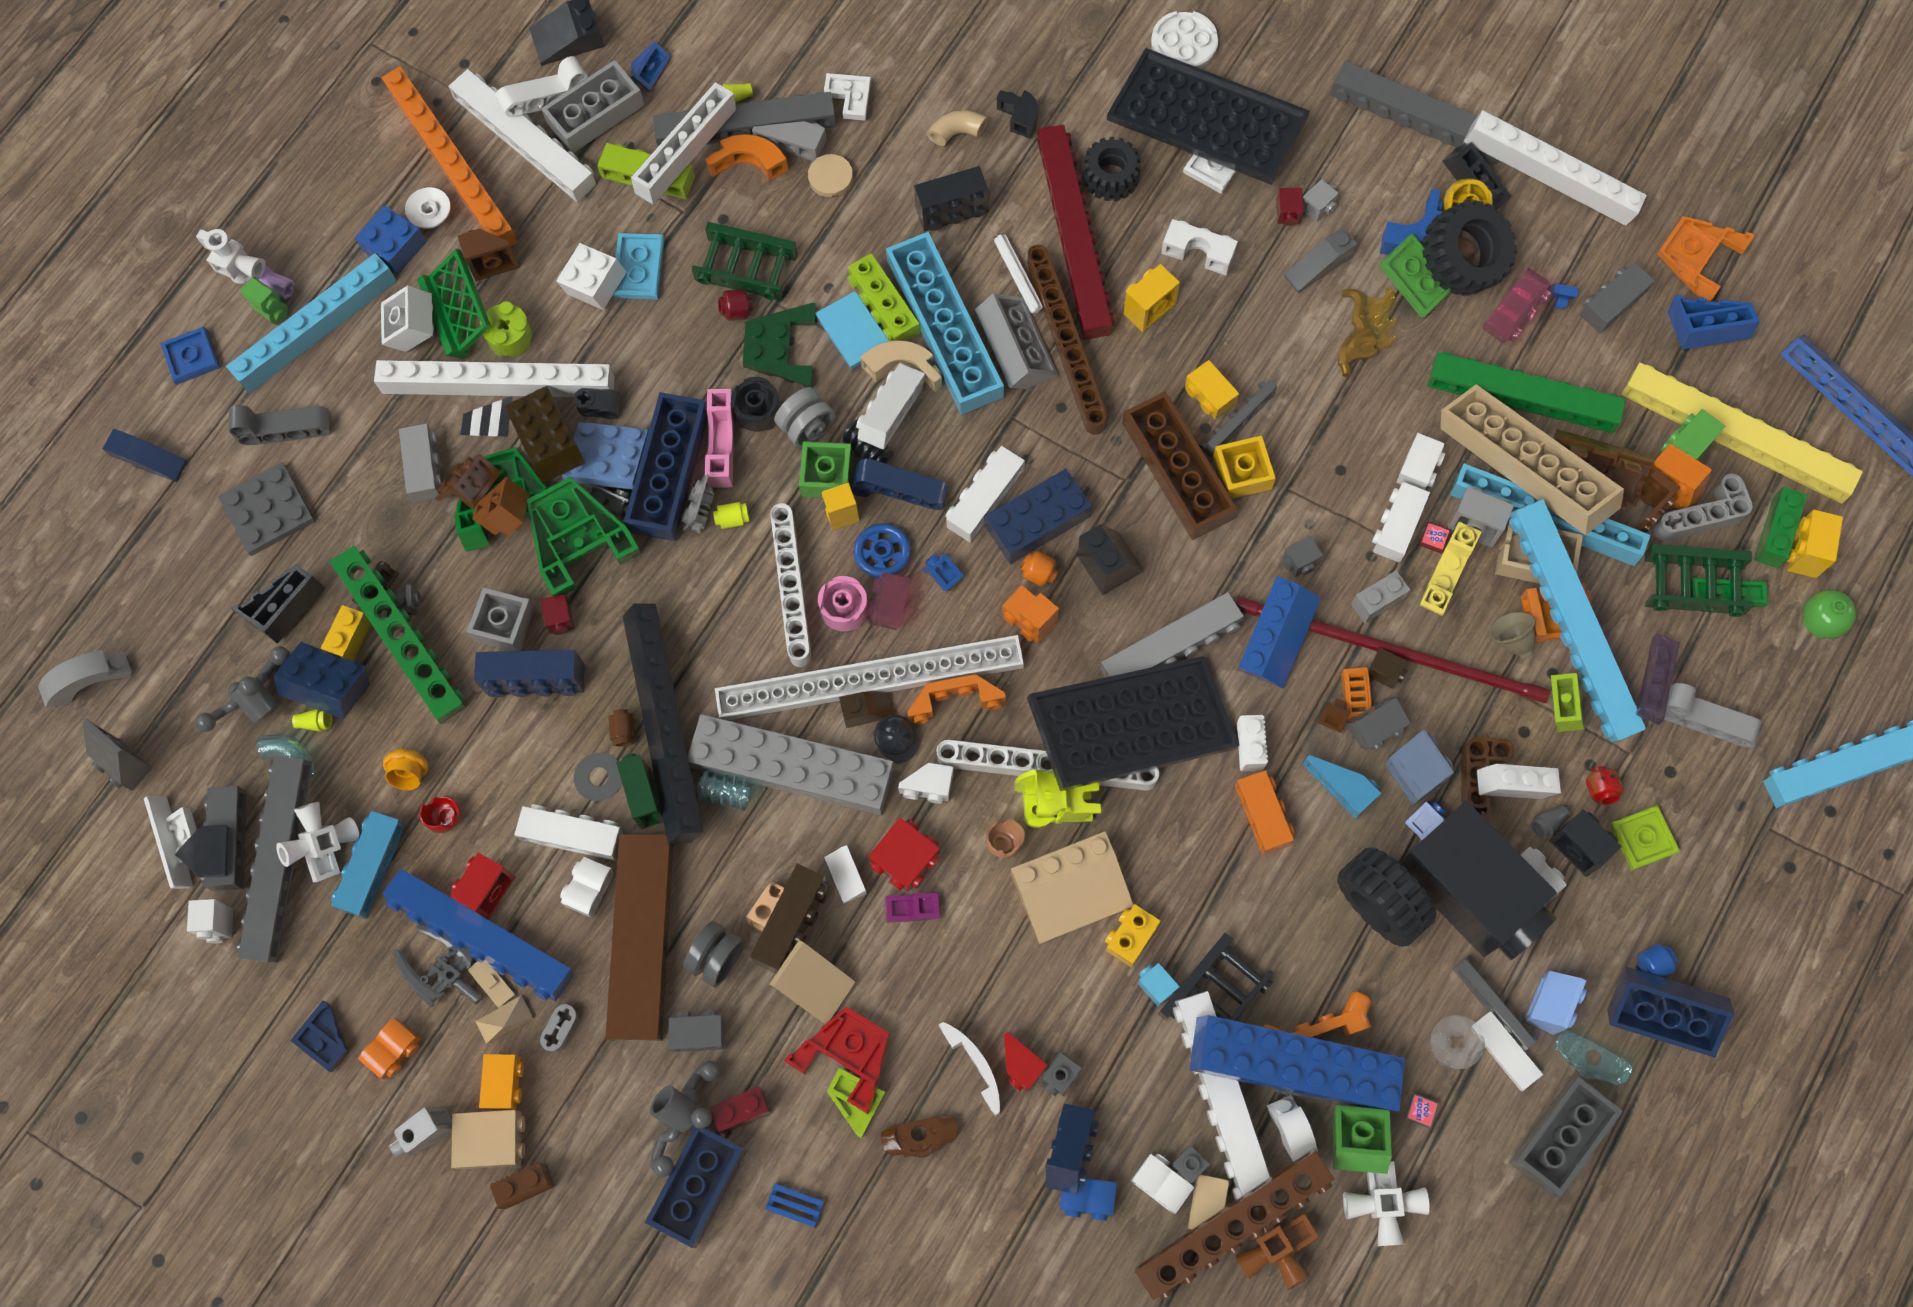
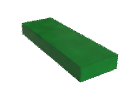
M1706 578L1691 579V597L1706 598ZM1716 579V599L1731 600V580ZM1741 580L1742 601L1753 602V607H1766L1768 605L1767 582Z

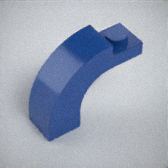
M1431 189L1426 202L1424 217L1420 221L1409 225L1387 222L1382 237L1381 254L1388 255L1412 233L1422 244L1423 237L1427 235L1425 231L1428 225L1432 223V220L1437 215L1443 212L1441 211L1443 200H1439L1441 190Z

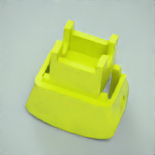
M1031 770L1015 779V791L1023 793L1024 817L1027 826L1042 828L1054 822L1055 824H1061L1062 822H1092L1093 814L1101 813V804L1086 803L1084 801L1092 799L1091 792L1099 791V782L1060 791L1053 771ZM1033 807H1037L1036 815L1032 812Z

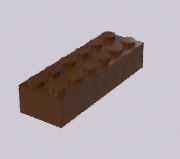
M1166 391L1124 411L1123 426L1192 540L1234 520L1237 511L1235 504Z

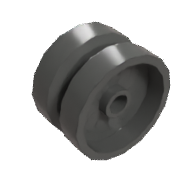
M713 920L703 928L695 939L685 958L683 969L694 976L703 973V981L716 988L725 980L742 952L745 940L734 932L725 936V927Z

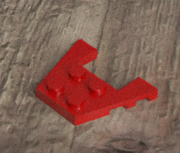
M845 1007L821 1027V1031L810 1040L807 1039L802 1043V1047L795 1053L789 1054L784 1062L805 1075L819 1052L825 1054L861 1077L847 1102L869 1115L890 1034L858 1013Z

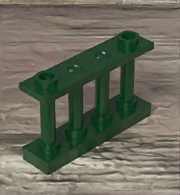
M707 222L705 231L711 244L703 267L692 266L694 279L704 285L713 284L734 290H744L747 293L763 296L768 300L777 299L782 301L783 292L778 282L785 260H796L798 254L796 242ZM722 244L733 247L725 272L712 270L719 246ZM744 249L755 252L747 277L734 275L741 251ZM766 254L777 257L768 283L756 280L763 256Z
M1651 544L1645 552V562H1653L1656 565V595L1652 594L1645 602V607L1653 608L1655 611L1675 609L1726 613L1731 617L1744 616L1753 607V602H1745L1741 599V570L1745 569L1752 561V551ZM1667 564H1678L1680 567L1681 597L1666 595ZM1693 565L1703 566L1705 569L1706 598L1691 597V566ZM1718 567L1730 570L1731 600L1716 599V568Z

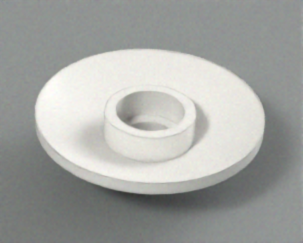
M432 187L417 190L408 198L405 205V214L408 220L416 227L422 229L439 226L448 218L451 210L450 200L443 191Z

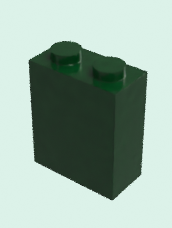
M628 754L622 757V760L616 762L632 819L641 829L664 822L649 766L640 754Z

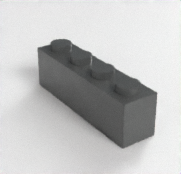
M239 786L208 788L207 796L204 798V807L207 814L203 826H228L226 877H201L204 887L211 891L243 889L247 792Z

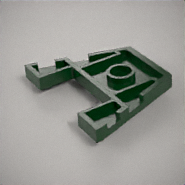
M809 303L745 321L743 367L768 376L774 375L783 378L784 381L789 383L801 384L805 388H812L813 367L789 365L791 326H815L816 303Z

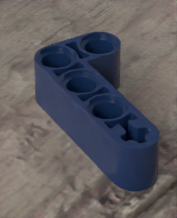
M871 459L859 461L854 469L850 486L852 493L856 496L869 497L873 492L933 510L944 509L949 487L946 482Z

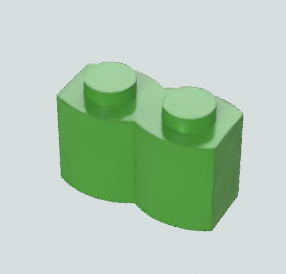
M251 277L241 288L242 296L249 301L252 309L274 325H278L287 317V305L280 300L278 293L256 277Z

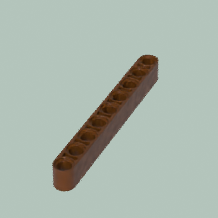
M1033 245L1028 250L1027 266L1038 298L1043 305V312L1085 429L1090 434L1098 435L1106 427L1107 413L1049 252L1043 245ZM1034 258H1041L1042 260L1036 261ZM1046 277L1049 278V280L1044 281L1040 278ZM1049 297H1055L1056 300H1052V301H1051V300H1048L1047 298H1049ZM1056 317H1062V318H1064V319L1058 321V320H1056V319H1054V318H1056ZM1070 337L1071 340L1065 341L1061 338ZM1077 357L1079 360L1071 361L1068 358ZM1084 377L1086 380L1078 381L1076 378ZM1086 397H1090L1093 399V401L1086 402L1083 399ZM1099 418L1101 421L1094 423L1090 419Z

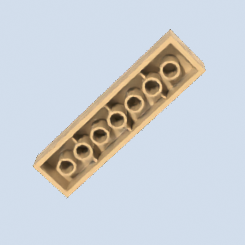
M1477 384L1441 410V430L1538 501L1543 499L1547 508L1584 535H1587L1621 508L1624 489Z

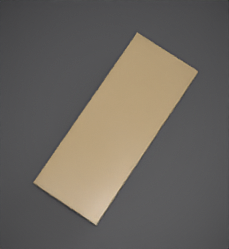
M485 960L482 963L477 961L468 971L498 1008L505 1005L515 996V993L502 977L491 968L492 965Z

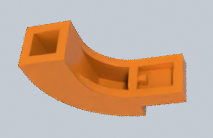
M742 134L725 138L720 141L721 150L715 151L705 158L707 169L712 177L740 163H749L757 166L769 181L789 171L787 159L780 149L769 140L755 135Z

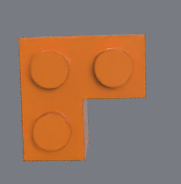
M1669 444L1654 461L1649 476L1657 469L1680 487L1674 494L1677 500L1671 505L1673 508L1680 510L1694 506L1705 492L1712 469L1672 444Z
M1023 585L1002 605V617L1010 625L1013 626L1015 624L1020 628L1021 634L1028 641L1033 640L1039 644L1058 624L1059 608L1042 593L1035 597Z

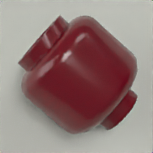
M744 290L724 291L722 296L718 297L719 314L723 315L728 321L745 320L749 315V311H753L752 297H748Z

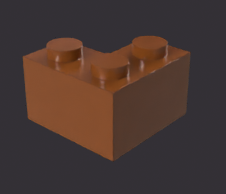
M506 477L479 501L475 507L472 519L494 535L501 531L508 536L514 530H520L526 521L524 516L528 509L527 499L529 498V493Z

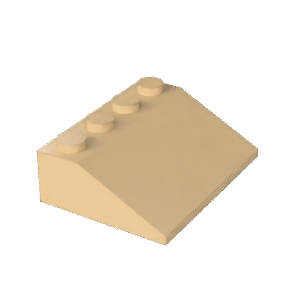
M1106 832L1011 868V877L1039 945L1123 912L1126 908L1130 909L1133 907L1119 863Z

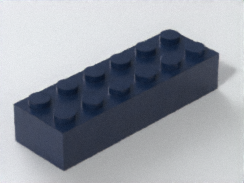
M659 392L624 519V524L630 533L670 541L676 540L708 419L705 400Z

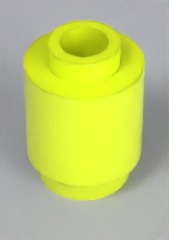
M740 502L718 505L717 511H713L715 524L720 525L721 529L743 526L744 523L749 522L746 503L740 504Z

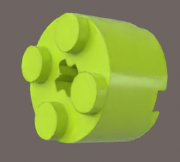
M506 301L493 306L486 312L491 327L483 336L490 349L496 355L501 357L502 355L509 356L510 358L517 357L529 349L533 330L525 313L519 307Z

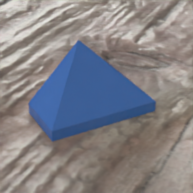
M655 41L652 42L631 62V77L647 91H650L671 56Z

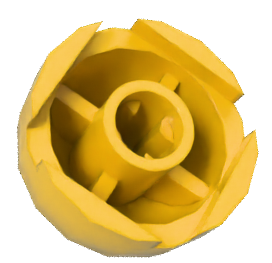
M1472 178L1458 180L1446 191L1444 210L1464 201L1473 202L1477 200L1484 202V204L1489 203L1492 205V193L1482 181Z

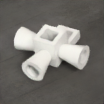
M201 229L196 237L204 248L212 251L206 261L215 272L231 278L233 282L243 284L247 276L260 279L266 267L265 260L247 256L243 246L235 240L231 239L228 241V237L223 230L214 229L206 232Z
M319 802L294 809L306 831L298 834L299 840L277 843V854L281 863L288 867L305 856L313 882H319L339 874L340 870L334 851L341 849L339 843L352 842L359 839V830L355 821L348 817L335 826H322Z
M1390 1161L1388 1174L1366 1172L1369 1195L1343 1193L1344 1213L1347 1220L1370 1213L1372 1218H1379L1377 1246L1405 1245L1396 1217L1405 1216L1404 1212L1429 1214V1197L1426 1188L1423 1187L1402 1193V1189L1397 1188L1394 1161Z

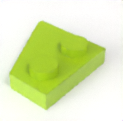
M838 1068L827 1089V1093L856 1135L862 1139L885 1092L876 1088L871 1111L867 1115L847 1102L860 1078Z

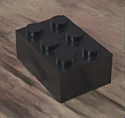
M980 166L914 185L916 211L924 232L929 230L935 231L949 224H959L963 220L972 217L979 218L989 213L988 186Z

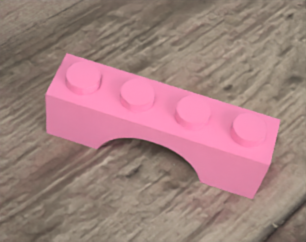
M707 389L709 446L708 453L705 455V475H709L707 484L712 488L733 487L734 411L731 404V389Z

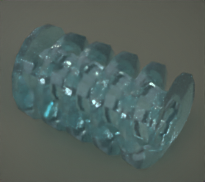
M706 769L699 781L697 798L700 795L703 801H708L710 798L711 803L714 804L720 800L722 806H726L730 802L731 808L735 809L739 805L740 810L745 811L751 799L753 785L747 787V779L745 778L739 785L736 776H734L731 782H728V774H725L719 780L718 772L716 771L711 778L709 777V770Z

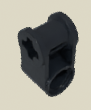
M581 388L575 392L574 402L579 414L582 416L604 419L618 418L621 394L618 391Z

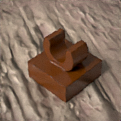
M1336 699L1334 705L1327 702L1318 724L1341 733L1350 715V711L1344 709L1346 702Z

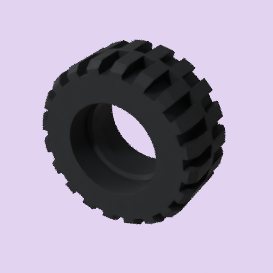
M1477 200L1473 202L1464 201L1443 211L1428 225L1425 231L1427 235L1423 237L1422 245L1425 246V249L1422 250L1423 258H1426L1427 261L1425 264L1427 271H1431L1433 274L1431 275L1432 279L1435 282L1439 281V286L1444 290L1450 289L1452 294H1462L1463 296L1477 294L1499 284L1511 272L1510 267L1514 266L1516 260L1513 254L1517 253V245H1514L1516 236L1514 232H1511L1510 227L1512 225L1509 220L1505 221L1503 218L1504 214L1500 210L1495 211L1493 205L1489 203L1484 204V202ZM1460 230H1464L1472 235L1479 246L1480 261L1478 267L1468 263L1460 252L1458 245Z
M1372 847L1365 848L1338 873L1337 883L1340 885L1341 892L1344 893V897L1350 902L1352 908L1358 912L1361 918L1374 931L1381 934L1384 939L1389 940L1392 944L1399 947L1409 946L1435 922L1436 908L1433 906L1431 898L1426 894L1425 889L1419 885L1414 876L1407 872L1405 867L1397 863V860L1393 857H1389L1384 851H1379L1378 848Z

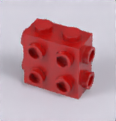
M902 818L897 820L869 854L868 858L871 862L870 867L879 875L885 873L891 878L889 882L896 889L901 891L904 888L909 892L912 888L917 889L925 879L922 875L928 868L932 870L941 858L939 857L940 848L937 847L939 843L932 836L927 834L925 837L918 832L920 828L909 819L904 821Z

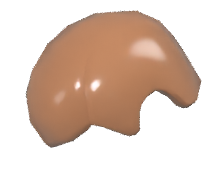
M1008 819L1002 823L995 822L986 833L985 844L991 854L1003 859L1016 856L1023 848L1026 832L1023 826L1014 819Z

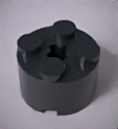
M749 377L744 379V382L740 385H736L731 394L732 408L736 420L742 428L759 432L771 430L775 427L774 418L781 404L778 392L770 381L762 377Z

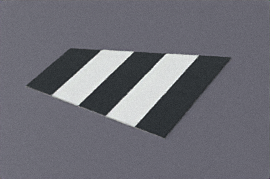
M512 396L464 413L460 435L507 437L509 415L505 405L511 403Z

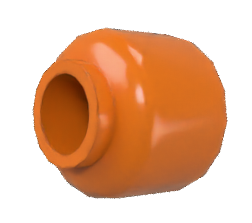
M1035 551L1033 554L1029 552L1020 568L1023 571L1022 576L1024 579L1040 587L1044 586L1047 582L1052 583L1058 573V570L1055 569V559L1041 551Z

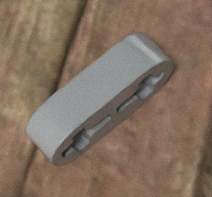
M563 1004L554 1010L540 1037V1043L545 1050L558 1052L565 1046L578 1021V1012L575 1008ZM570 1010L571 1020H565L562 1026L559 1027L563 1020L560 1014ZM559 1029V1032L556 1036V1038L559 1040L558 1044H552L551 1047H549L550 1042L547 1040L548 1036H554L557 1030Z

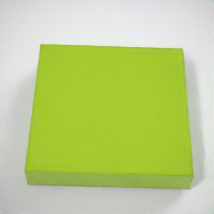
M1658 805L1609 824L1613 834L1618 839V843L1622 846L1621 850L1631 871L1681 852Z

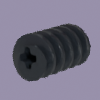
M858 419L852 422L844 432L842 441L845 444H851L852 451H855V455L860 457L861 460L871 459L887 464L894 455L893 450L885 453L888 445L883 450L859 440V429L856 428Z

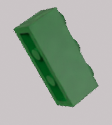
M1783 487L1773 497L1754 557L1755 561L1778 568L1789 558L1807 494Z

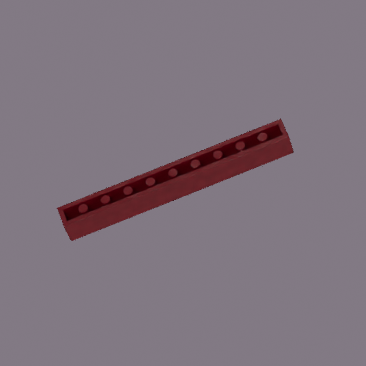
M1064 124L1038 129L1037 143L1083 340L1110 336L1111 328L1115 326L1113 312L1108 311V306L1110 305L1109 294L1103 290L1105 277L1103 271L1099 272L1098 268L1100 256L1099 252L1094 251L1093 247L1095 245V235L1093 231H1089L1088 225H1091L1089 211L1084 210V205H1086L1084 191L1080 192L1079 189L1081 176L1079 171L1075 172L1074 168L1077 162L1075 152L1070 151V146H1072L1071 134L1066 133Z

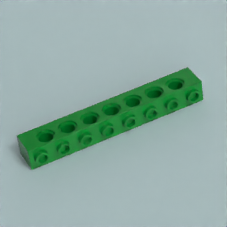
M354 545L329 561L436 720L442 724L466 707L462 703L465 697L458 687L453 689L448 683L452 678L444 667L438 668L435 662L439 659L431 648L425 649L421 643L425 639L417 628L412 630L408 624L411 618L404 608L401 610L397 608L395 602L398 599L392 590L388 589L386 591L381 583L385 580L377 569L371 570L368 564L372 561L364 549L359 552ZM358 570H365L362 578L354 579V574ZM377 589L378 595L373 599H368V592ZM391 609L392 613L388 618L383 619L380 617L383 610ZM397 629H405L403 637L394 638V633ZM410 649H419V653L416 657H407V653ZM432 668V674L429 677H421L423 669ZM440 687L446 688V693L443 697H434L436 689Z

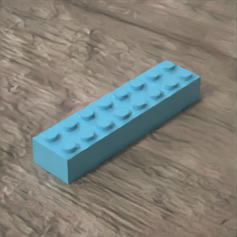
M929 232L886 248L887 263L910 311L919 322L921 334L930 352L933 354L934 361L942 373V377L960 415L1004 398V385Z

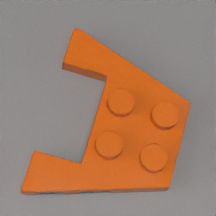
M1682 216L1657 255L1697 297L1706 298V301L1711 302L1721 286L1701 275V270L1719 243L1742 255L1755 235L1749 232L1745 234L1735 232V229L1729 227L1725 229L1714 227L1712 223Z

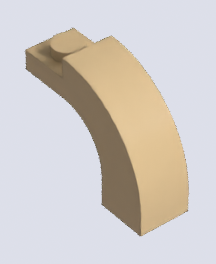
M889 341L871 348L860 357L861 367L876 383L888 375L891 370L894 371L899 363L925 373L924 381L934 392L942 387V373L934 365L933 354L918 344L908 341Z

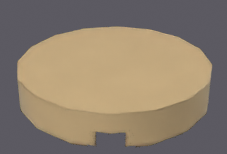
M825 154L811 163L808 170V180L812 190L818 195L833 197V195L838 194L840 196L850 188L853 182V171L850 163L842 156Z

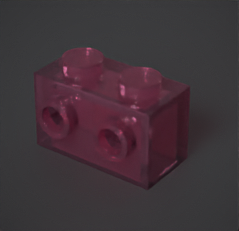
M882 572L879 578L874 579L871 592H874L875 595L873 601H869L866 615H869L868 623L892 630H897L901 626L911 579Z

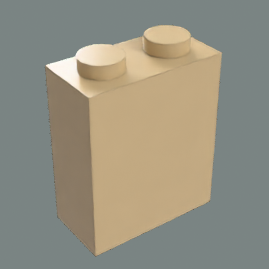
M505 1110L452 1114L451 1168L473 1169L521 1166V1159L525 1158V1145L521 1143V1132L525 1131V1117L522 1116V1112Z

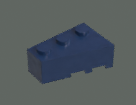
M1064 1104L1057 1125L1056 1138L1051 1145V1149H1053L1051 1158H1047L1046 1188L1078 1195L1079 1186H1085L1088 1171L1084 1169L1085 1161H1091L1093 1145H1090L1091 1136H1097L1099 1121H1095V1110Z

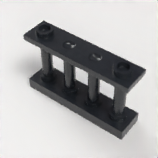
M1224 933L1164 1005L1158 1015L1165 1021L1169 1017L1175 1019L1173 1008L1176 1007L1175 1001L1186 996L1189 997L1201 993L1197 983L1204 977L1206 980L1209 978L1240 1004L1234 1014L1230 1016L1211 1000L1216 1017L1235 1021L1259 991L1264 994L1273 981L1269 978L1273 975V972L1269 970L1264 977L1261 976L1231 951L1232 947L1229 944L1233 939ZM1218 957L1222 960L1225 958L1256 984V987L1248 996L1244 995L1215 970L1216 967L1212 964Z

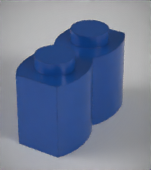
M1086 1179L1085 1186H1079L1078 1195L1061 1192L1060 1210H1065L1064 1216L1080 1218L1082 1212L1092 1214L1091 1219L1107 1221V1217L1113 1216L1116 1182Z

